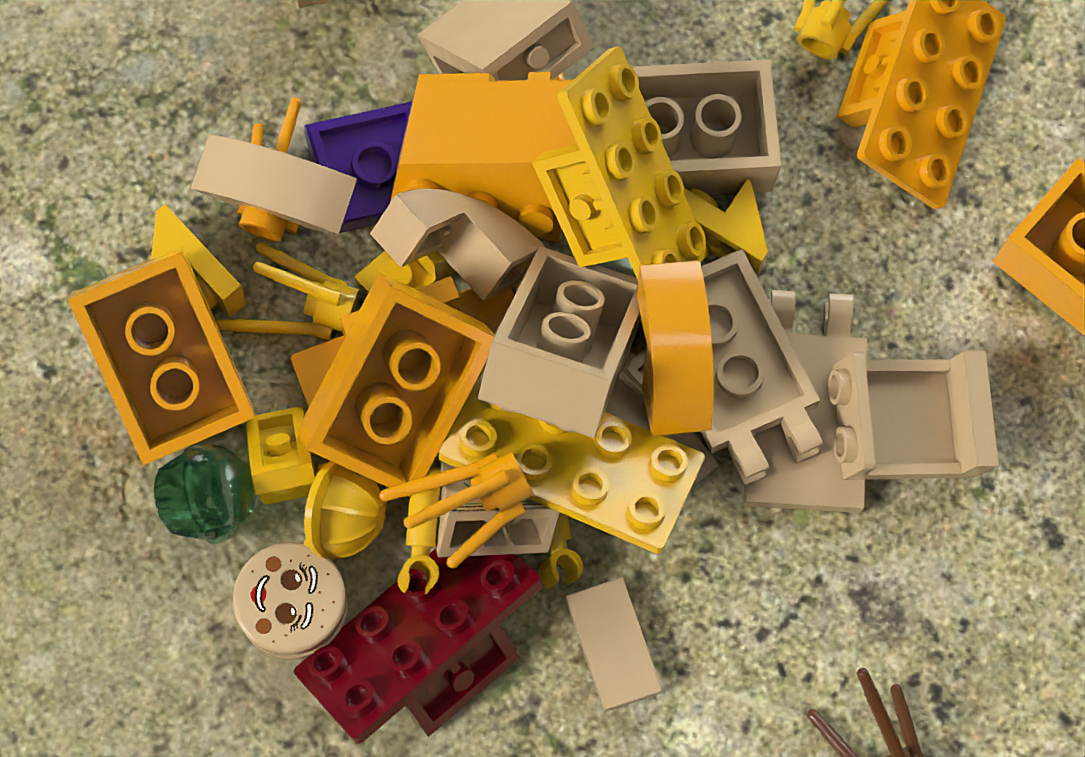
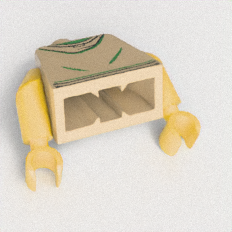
M438 459L437 467L429 469L426 476L454 469L455 467ZM472 478L411 495L408 516L472 486L470 481ZM477 498L431 521H427L412 529L407 528L406 545L412 546L411 558L406 561L398 575L397 580L400 590L405 593L408 589L410 580L409 570L418 569L427 577L425 594H428L439 576L437 564L429 557L430 547H436L438 557H450L464 542L494 517L500 509L496 508L487 513L480 499ZM530 499L521 502L526 511L525 514L508 522L470 555L548 553L550 548L551 556L546 558L538 569V575L543 581V586L548 589L557 585L559 581V572L556 564L564 569L567 585L575 582L583 571L581 557L567 547L566 540L572 539L569 516Z

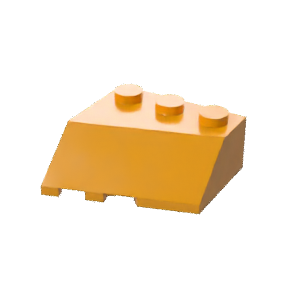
M529 72L528 80L496 81L490 73L419 74L398 160L391 201L396 194L415 189H439L456 192L497 208L516 220L537 238L559 242L562 228L532 162L545 151L577 144L557 98L558 93L574 79L552 80L551 72Z

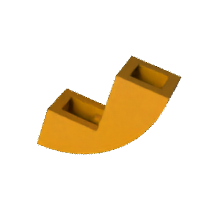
M700 260L640 266L637 302L647 343L642 392L652 436L710 431L712 430L714 409L713 348L707 295Z

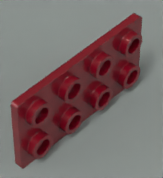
M435 548L429 554V557L437 564L439 576L428 594H425L427 585L426 575L418 569L409 570V586L405 593L400 590L398 581H396L344 625L331 643L319 648L311 656H308L294 668L293 673L356 744L363 743L402 708L407 710L415 723L429 737L520 658L500 624L543 587L544 584L540 576L516 554L469 556L456 568H450L447 565L449 557H438Z

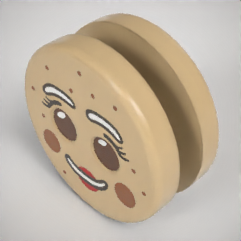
M285 542L259 551L244 565L235 582L233 608L241 629L257 649L278 659L300 660L311 656L319 648L327 646L338 635L346 621L348 596L342 575L328 556L326 559L318 558L302 543Z

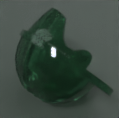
M201 442L188 446L182 454L158 469L154 481L156 510L168 531L183 537L203 539L210 544L226 542L232 538L256 506L257 495L254 489L250 466L242 461L234 452L222 446Z

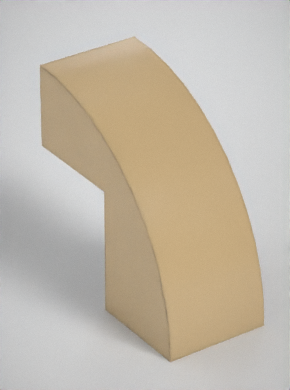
M208 135L191 189L229 204L254 207L311 230L339 234L357 178L267 147L228 137Z
M415 189L396 194L370 233L400 267L438 251L483 301L517 284L528 270L539 246L545 247L524 226L497 208L470 196L439 189Z

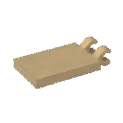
M741 249L701 266L712 336L714 409L712 430L700 432L711 454L728 447L734 468L745 487L765 478L766 474L764 471L769 469L766 458L753 435L781 424L788 447L797 463L818 455L819 450L817 447L822 446L823 442L807 414L808 411L818 407L820 399L752 266Z
M772 290L771 299L768 300L820 399L818 407L808 411L807 414L816 427L823 445L817 447L819 450L818 455L797 463L788 447L781 424L753 435L766 458L769 469L764 471L766 474L765 478L744 487V506L861 513L864 509L865 480H843L842 463L836 460L833 449L834 434L838 428L836 405L831 403L828 395V379L832 371V365L851 352H864L865 360H867V338L850 337L853 317V295L829 294V302L824 304L823 336L792 334L795 314V291Z

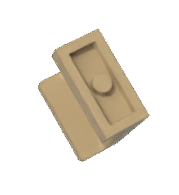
M462 0L417 34L439 74H457L459 71L464 73H490L496 81L528 80L529 72H551L553 80L595 47L571 0Z
M962 351L951 359L865 360L864 352H851L832 365V371L828 379V395L831 403L836 405L838 428L834 434L833 449L836 460L842 463L843 480L975 478L999 466L986 351Z

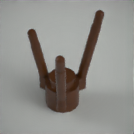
M866 668L858 669L857 677L890 754L884 757H924L901 686L899 684L892 685L890 692L906 747L901 745ZM816 709L808 711V719L840 757H858Z

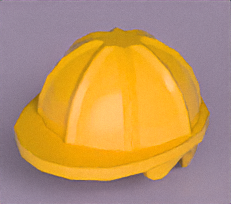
M332 461L319 464L316 468L318 473L310 488L305 507L304 546L309 548L318 558L326 559L328 556L334 561L336 558L357 554L379 536L383 529V522L386 519L387 502L380 499L381 490L376 481Z

